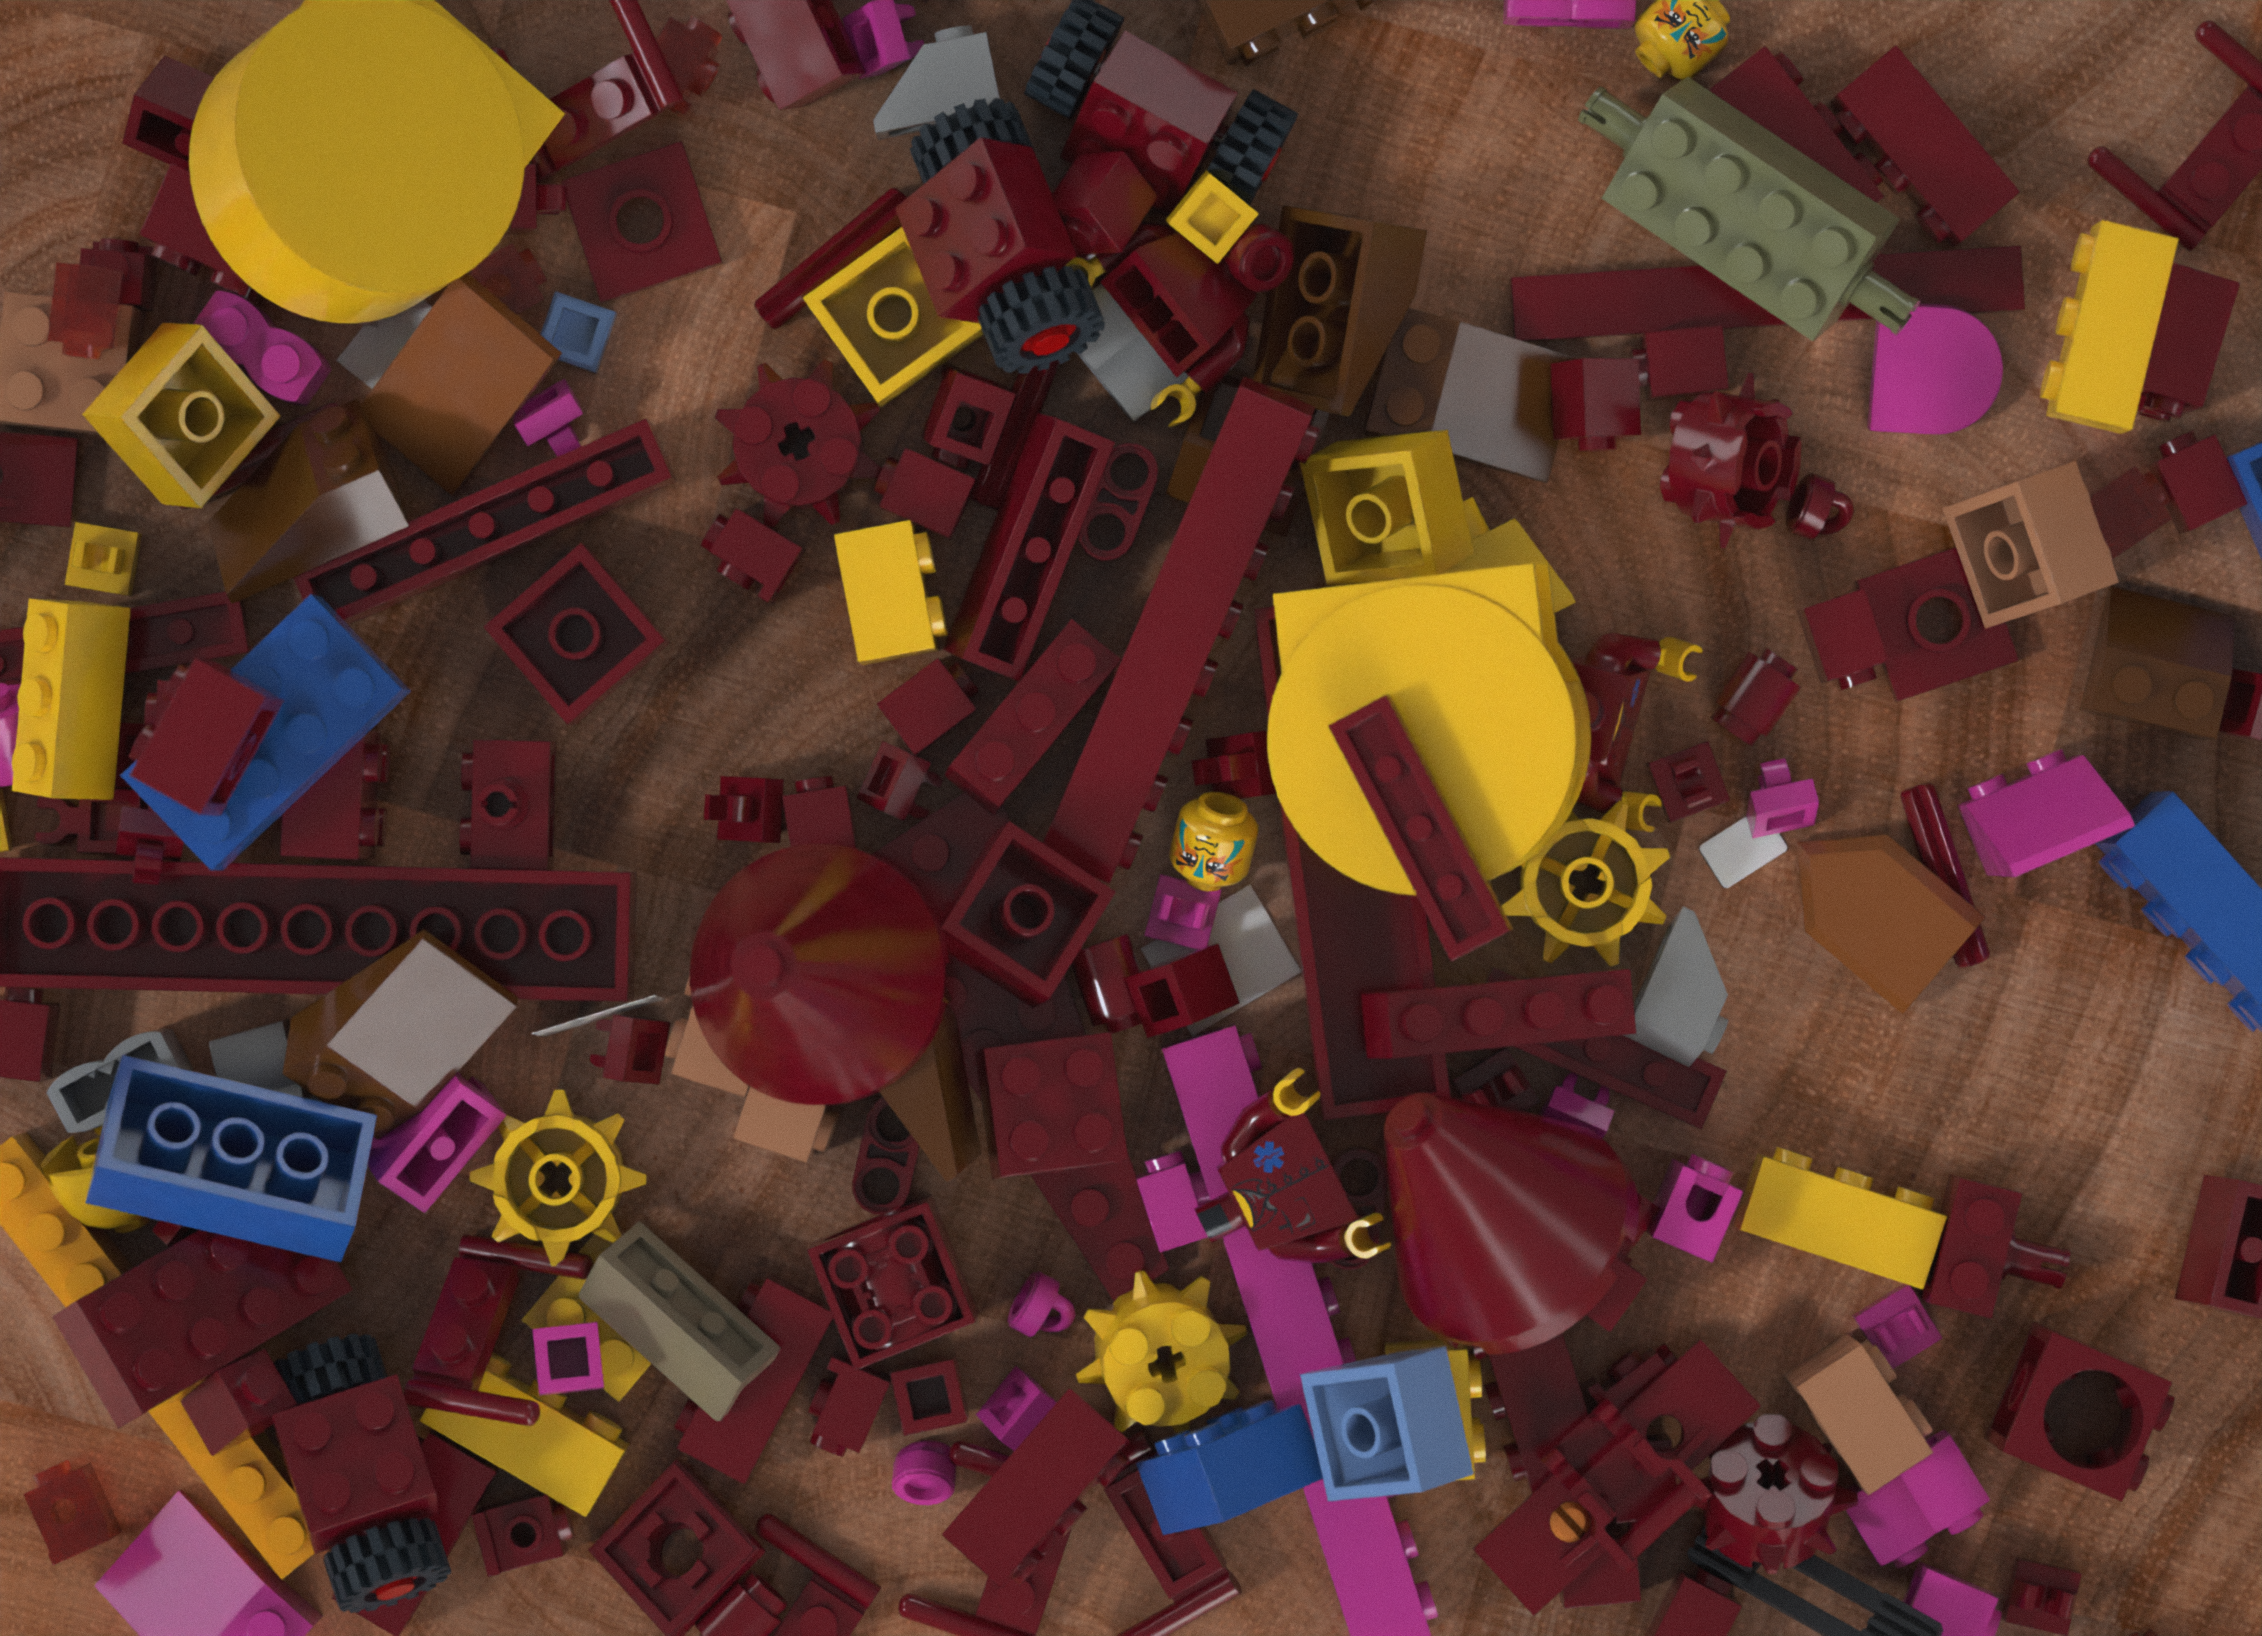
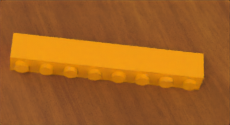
M27 1132L14 1135L0 1145V1225L63 1305L67 1307L134 1267L104 1229L85 1226L65 1210L53 1195L48 1186L49 1178L44 1175L41 1168V1163L46 1156ZM210 1374L148 1412L282 1580L314 1555L284 1457L264 1431L221 1453L211 1456L180 1400L212 1375Z

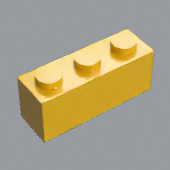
M2104 220L2091 227L2090 235L2080 233L2071 263V271L2080 273L2075 297L2065 296L2056 324V335L2065 336L2059 362L2054 360L2048 362L2041 385L2040 398L2049 400L2046 416L2119 434L2133 429L2179 238Z
M29 598L27 620L23 629L25 646L22 680L17 697L19 714L16 748L12 756V791L48 798L114 800L131 608L94 602Z
M1776 1147L1773 1158L1757 1153L1734 1223L1736 1228L1924 1289L1947 1216L1931 1210L1935 1198L1900 1186L1897 1188L1895 1197H1890L1870 1190L1874 1178L1838 1166L1834 1178L1810 1170L1813 1158L1780 1147Z
M492 1352L478 1391L535 1401L540 1407V1418L535 1425L523 1426L426 1408L419 1420L420 1422L584 1517H587L630 1445L619 1438L623 1429L610 1419L594 1411H589L584 1418L563 1406L567 1399L565 1394L539 1396L538 1379H534L529 1386L508 1374L512 1367L511 1363Z

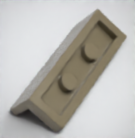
M640 1221L599 1255L579 1292V1298L715 1421H720L729 1413L741 1390L774 1361L781 1349L778 1344Z

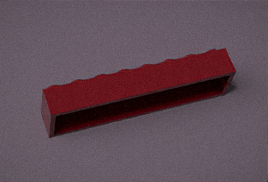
M1274 606L1253 610L1267 721L1273 695L1282 674ZM1278 798L1317 1089L1320 1092L1319 1104L1322 1119L1331 1120L1389 1112L1401 1100L1416 1093H1430L1451 1098L1445 1053L1393 1059H1367L1361 994L1436 987L1426 912L1417 895L1397 894L1379 890L1360 883L1335 869L1313 851L1299 835L1287 817Z

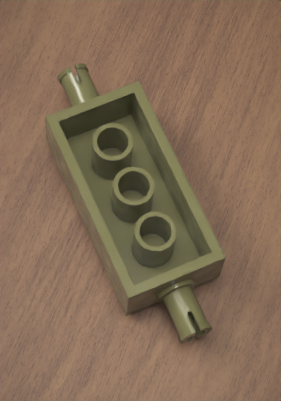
M1689 77L1664 92L1651 114L1647 117H1644L1608 93L1607 89L1602 86L1596 89L1586 102L1585 106L1589 109L1581 111L1578 121L1588 125L1624 150L1623 157L1625 159L1601 199L1811 341L1817 339L1834 325L1850 303L1889 328L1895 335H1898L1912 317L1910 312H1914L1917 309L1920 300L1910 296L1873 271L1875 266L1873 262L1900 218Z

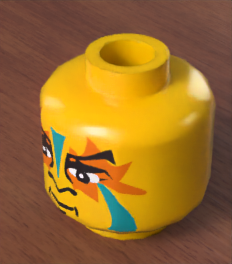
M1655 0L1635 21V33L1640 42V45L1635 49V53L1641 63L1659 78L1668 73L1680 80H1684L1687 77L1692 79L1728 45L1729 34L1726 26L1730 23L1729 14L1719 0Z
M1222 792L1203 793L1198 799L1189 801L1179 810L1170 846L1169 859L1175 870L1185 877L1189 885L1196 889L1217 891L1222 886L1234 885L1244 879L1249 872L1258 837L1259 825L1248 811L1246 804L1239 798Z

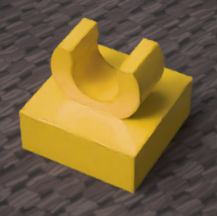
M1206 170L1166 218V222L1218 264L1259 213Z
M75 522L64 585L132 597L142 534Z

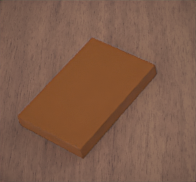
M465 273L449 283L361 406L373 429L452 496L464 486L561 356L562 352L469 273Z

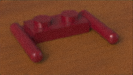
M609 0L633 52L620 57L549 99L565 115L529 162L530 164H536V178L538 181L555 175L562 168L576 163L665 111L664 109L670 108L684 100L638 0ZM490 48L512 67L505 51L502 48Z
M2206 20L2197 27L2195 39L2246 82L2248 86L2227 108L2157 191L2104 146L2092 150L2087 160L2088 166L2171 237L2179 238L2178 243L2189 252L2198 245L2209 229L2215 225L2262 169V62L2212 20Z
M464 1234L459 1244V1258L454 1257L412 1367L415 1374L413 1379L408 1380L406 1383L404 1397L407 1405L523 1426L535 1425L540 1418V1407L535 1401L478 1391L519 1282L518 1270L522 1269L585 1280L594 1266L593 1259L587 1254L567 1251L564 1260L557 1263L556 1266H551L545 1247L505 1240L497 1242L493 1238Z
M1143 1428L1127 1438L1130 1443L1123 1450V1453L1130 1458V1461L1118 1476L1104 1488V1492L1169 1599L1172 1598L1173 1603L1124 1630L1117 1636H1167L1242 1593L1237 1578L1228 1570L1225 1558L1205 1526L1166 1535L1162 1534L1136 1465L1137 1462L1158 1454L1152 1437Z
M963 1440L954 1442L949 1450V1459L952 1464L992 1477L1010 1457ZM1072 1528L1063 1537L1055 1530L1037 1549L1045 1556L1044 1560L1021 1586L1011 1579L1002 1588L988 1577L976 1614L912 1593L902 1596L898 1604V1612L903 1618L957 1636H1036Z
M771 1513L762 1515L755 1526L757 1535L814 1572L772 1636H850L880 1591L881 1586Z

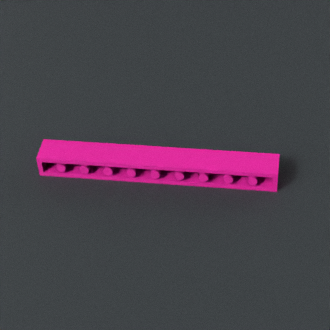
M1234 1023L1162 1046L1210 1200L1228 1192L1217 1170V1166L1223 1162L1221 1144L1241 1110L1259 1098L1251 1076L1252 1072L1262 1069L1251 1033L1239 1036ZM1245 1226L1223 1237V1241L1277 1409L1301 1404L1313 1436L1300 1374L1356 1361L1349 1337L1336 1340L1329 1316L1341 1313L1329 1276L1317 1280L1311 1262L1279 1260L1268 1249L1258 1251ZM1323 1479L1303 1487L1350 1636H1431L1427 1621L1437 1618L1438 1613L1427 1580L1414 1583L1407 1560L1419 1556L1408 1520L1395 1523L1388 1502L1389 1498L1398 1495L1328 1501Z

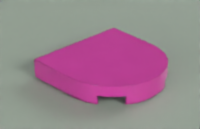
M1919 303L1917 309L1914 312H1910L1912 317L1898 335L1893 334L1889 328L1876 320L1867 428L1870 431L1917 434L1952 433L1975 423L1992 406L2002 382V356L1994 336L1976 317L1965 310L1950 305Z

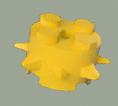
M1618 801L1600 820L1592 818L1579 819L1571 811L1560 830L1545 847L1521 864L1522 867L1519 875L1521 890L1501 907L1506 916H1531L1534 923L1546 932L1543 960L1552 963L1571 944L1582 947L1593 946L1609 967L1619 964L1620 936L1630 932L1637 922L1663 925L1667 916L1650 899L1652 890L1650 874L1666 862L1670 855L1667 848H1641L1637 840L1625 832L1628 804ZM1588 864H1591L1597 868L1593 878L1599 879L1602 882L1600 890L1597 894L1586 892L1581 900H1578L1572 894L1576 886L1569 884L1570 874L1573 870L1583 872Z
M561 1089L554 1090L543 1116H538L527 1123H523L507 1115L498 1125L504 1142L495 1154L494 1163L470 1171L469 1179L472 1183L494 1191V1204L501 1213V1217L491 1235L494 1240L500 1242L518 1233H521L530 1240H540L543 1242L551 1266H556L557 1263L564 1260L571 1241L579 1240L590 1232L612 1243L619 1239L622 1235L612 1212L619 1204L622 1192L645 1185L647 1180V1174L623 1165L621 1151L614 1142L625 1121L624 1118L617 1113L595 1123L588 1117L575 1115L565 1090ZM549 1161H552L556 1167L565 1163L571 1169L572 1173L568 1181L573 1187L568 1194L562 1187L553 1193L545 1185L551 1176L545 1168Z
M1138 1271L1135 1273L1134 1289L1119 1296L1114 1301V1308L1111 1311L1088 1308L1083 1316L1096 1332L1094 1338L1096 1360L1078 1372L1076 1377L1078 1383L1107 1385L1117 1404L1113 1425L1117 1430L1123 1432L1135 1422H1139L1143 1425L1158 1427L1172 1426L1175 1432L1178 1433L1189 1429L1191 1420L1206 1413L1210 1407L1219 1404L1221 1398L1235 1400L1238 1396L1239 1389L1228 1377L1230 1373L1229 1347L1246 1336L1247 1330L1245 1325L1217 1324L1207 1306L1210 1280L1200 1276L1181 1291L1176 1289L1174 1285L1167 1283L1153 1284L1145 1271ZM1162 1346H1169L1172 1352L1169 1355V1359L1162 1363H1155L1158 1355L1156 1349Z

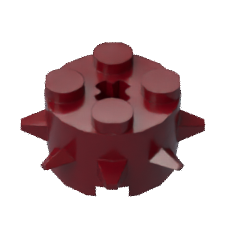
M825 359L807 379L797 377L782 379L766 362L758 365L759 391L749 397L743 409H717L714 417L734 434L732 445L736 458L717 478L721 485L749 483L757 493L764 496V525L774 528L791 507L803 510L814 507L831 525L840 522L838 496L849 488L852 479L879 478L882 471L878 464L863 453L864 440L861 432L880 412L877 402L848 405L841 394L834 390L833 362ZM797 427L800 428L803 434L812 430L816 439L807 445L810 455L802 460H797L793 452L784 456L782 446L789 442L787 432Z
M1749 372L1739 395L1711 391L1699 394L1693 401H1679L1670 417V430L1674 437L1670 448L1669 465L1665 468L1660 480V490L1664 501L1675 503L1679 511L1691 517L1694 523H1701L1703 521L1718 523L1720 548H1726L1734 526L1757 530L1772 526L1776 521L1771 513L1779 499L1791 500L1800 472L1801 438L1789 435L1786 419L1793 415L1791 409L1780 403L1779 399L1764 400L1755 398L1754 373Z
M1764 1414L1758 1417L1755 1422L1746 1423L1739 1427L1709 1455L1711 1463L1708 1477L1700 1479V1481L1713 1496L1705 1504L1698 1500L1694 1505L1704 1511L1706 1519L1705 1530L1708 1536L1705 1545L1709 1550L1718 1549L1725 1556L1746 1567L1752 1568L1753 1561L1760 1562L1767 1574H1777L1782 1562H1784L1783 1569L1792 1568L1812 1557L1817 1549L1833 1555L1837 1548L1827 1533L1830 1516L1857 1506L1858 1494L1837 1484L1838 1466L1830 1454L1832 1447L1828 1443L1822 1444L1817 1437L1796 1425H1792L1782 1415Z

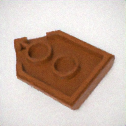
M1888 834L1797 842L1805 932L1902 1014L1907 1011L1986 918L1985 915Z

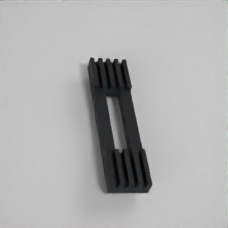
M1705 1525L1702 1528L1703 1533L1701 1536L1698 1535L1696 1537L1694 1547H1690L1687 1552L1690 1561L1823 1636H1941L1943 1633L1940 1622L1890 1594L1878 1591L1816 1555L1792 1568L1874 1613V1616H1870L1866 1629L1863 1628L1862 1631L1857 1630L1756 1573L1761 1565L1760 1562L1753 1561L1752 1568L1746 1567L1725 1556L1718 1549L1709 1550L1705 1545L1708 1539Z

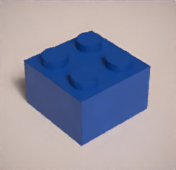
M1272 1399L1246 1409L1239 1407L1206 1420L1207 1426L1192 1432L1190 1429L1160 1439L1154 1442L1158 1454L1136 1463L1163 1535L1228 1521L1323 1479L1315 1441L1301 1404L1276 1409Z

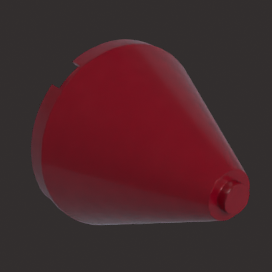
M804 844L791 846L767 854L744 867L722 887L710 903L701 920L692 947L690 960L692 1004L700 1029L710 1048L730 1072L745 1084L765 1095L790 1103L803 1105L849 1103L873 1095L893 1084L920 1059L930 1045L938 1030L947 1003L943 1002L946 983L945 963H949L948 949L938 918L927 899L907 876L891 864L864 851L840 845Z
M1430 1093L1412 1094L1397 1103L1390 1111L1385 1122L1384 1135L1398 1282L1407 1306L1436 1338L1456 1349L1459 1343L1480 1346L1487 1355L1517 1352L1544 1343L1561 1334L1587 1315L1601 1301L1618 1278L1617 1274L1610 1267L1621 1248L1623 1240L1634 1243L1639 1218V1202L1637 1189L1628 1167L1600 1135L1585 1126L1571 1121Z

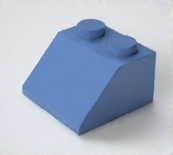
M1446 1346L1396 1352L1300 1374L1328 1501L1419 1493L1474 1474Z

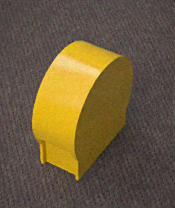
M304 0L296 11L286 16L231 59L216 75L206 90L195 116L190 139L189 169L192 191L201 221L223 259L240 278L266 299L291 312L319 321L333 323L377 321L394 316L413 307L473 269L489 255L505 234L516 212L522 191L525 167L565 113L435 0Z
M1531 563L1273 594L1282 674L1273 695L1268 719L1267 745L1270 771L1278 798L1287 817L1309 847L1325 862L1348 877L1376 889L1397 894L1416 895L1328 727L1333 722L1386 694H1390L1488 881L1515 869L1529 860L1555 836L1569 817L1579 798L1586 778L1590 759L1591 726L1587 699L1581 680L1572 661L1558 642L1549 563L1536 565Z

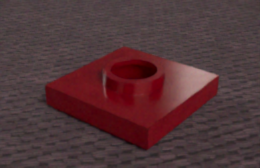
M682 141L561 181V184L565 185L566 199L602 304L723 264ZM644 197L651 199L659 205L663 212L664 224L662 231L656 239L649 243L636 244L629 242L618 230L617 216L619 210L625 202L632 198Z
M1956 547L1854 581L1857 590L1865 588L1889 660L1882 663L1895 702L2019 661L2006 622L1985 629ZM1944 597L1950 599L1958 606L1962 613L1963 623L1961 630L1955 639L1948 643L1935 644L1929 642L1921 636L1917 629L1916 615L1918 609L1930 598Z
M678 1459L588 1549L592 1556L665 1636H684L766 1552L683 1461ZM683 1529L692 1530L698 1540L703 1543L702 1559L697 1558L692 1569L684 1575H674L663 1563V1545L674 1532Z

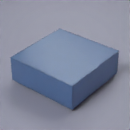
M555 291L540 335L562 352L558 361L597 374L617 313Z

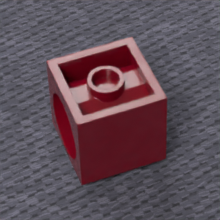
M2173 262L2136 414L2158 421L2170 422L2171 417L2181 418L2183 414L2203 407L2240 282Z
M932 1194L902 1205L899 1209L887 1215H877L817 1239L807 1249L854 1370L976 1323L979 1311Z
M2033 1321L1984 1439L2004 1453L2122 1502L2127 1489L2135 1492L2145 1476L2149 1464V1456L2143 1454L2152 1430L2161 1432L2169 1419L2175 1400L2174 1396L2168 1394L2173 1382L2151 1370ZM2101 1370L2108 1372L2117 1385L2114 1387V1393L2118 1405L2122 1409L2120 1421L2114 1434L2105 1444L2084 1450L2082 1455L2057 1453L2050 1444L2055 1439L2044 1418L2045 1407L2051 1393L2059 1383L2062 1384L2077 1377L2081 1371Z

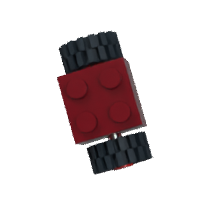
M1072 0L1068 9L1064 12L1059 25L1056 26L1040 55V60L1035 65L1032 76L1024 91V95L1070 119L1089 90L1060 158L1073 164L1079 154L1124 151L1158 195L1151 208L1168 217L1189 191L1212 148L1217 150L1207 171L1250 205L1262 183H1265L1283 150L1282 147L1299 113L1253 89L1229 128V126L1223 123L1238 92L1127 31H1124L1108 59H1105L1118 36L1119 29L1124 22V17L1094 0Z
M994 98L989 105L986 99H978L974 101L973 107L967 109L964 103L954 106L955 113L949 116L944 112L934 117L935 125L925 123L919 129L921 135L913 137L910 151L923 185L895 208L937 315L942 318L980 324L996 365L999 368L1003 367L1005 372L1012 373L1018 369L1019 374L1029 373L1033 366H1037L1038 370L1041 371L1049 369L1050 362L1055 360L1062 364L1070 360L1068 354L1073 351L1081 354L1088 349L1086 342H1096L1100 337L1099 331L1104 330L1105 323L1087 276L1080 269L1073 271L1072 267L1065 266L1077 254L1039 165L1022 118L1015 104L1010 101L1005 104L1003 99Z
M348 1334L342 1340H340L339 1336L331 1337L324 1344L318 1345L317 1342L306 1345L307 1349L304 1351L294 1350L286 1354L288 1359H278L274 1362V1365L297 1405L272 1414V1418L314 1554L332 1550V1552L325 1554L324 1563L338 1607L343 1612L349 1610L350 1613H358L364 1608L367 1612L376 1610L383 1604H386L387 1607L398 1604L397 1600L403 1598L410 1600L419 1596V1591H429L435 1588V1583L444 1582L448 1578L447 1575L451 1574V1569L436 1523L428 1518L439 1514L437 1496L397 1374L387 1376L375 1338H371V1335L367 1334L358 1337V1334Z

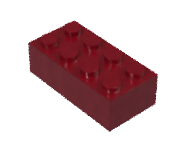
M198 1230L76 1300L52 1318L119 1429L353 1289L336 1261Z

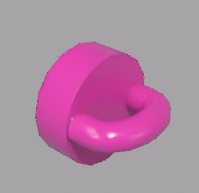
M1040 1271L1033 1272L1025 1280L1013 1301L1008 1315L1009 1327L1030 1338L1038 1330L1050 1333L1061 1332L1073 1323L1076 1317L1075 1308L1070 1300L1058 1294L1059 1281ZM1051 1309L1060 1313L1058 1316H1048Z
M922 1440L910 1443L897 1453L893 1463L892 1489L895 1494L906 1502L916 1505H934L949 1499L955 1492L956 1465L952 1464L949 1459L950 1446L941 1441Z

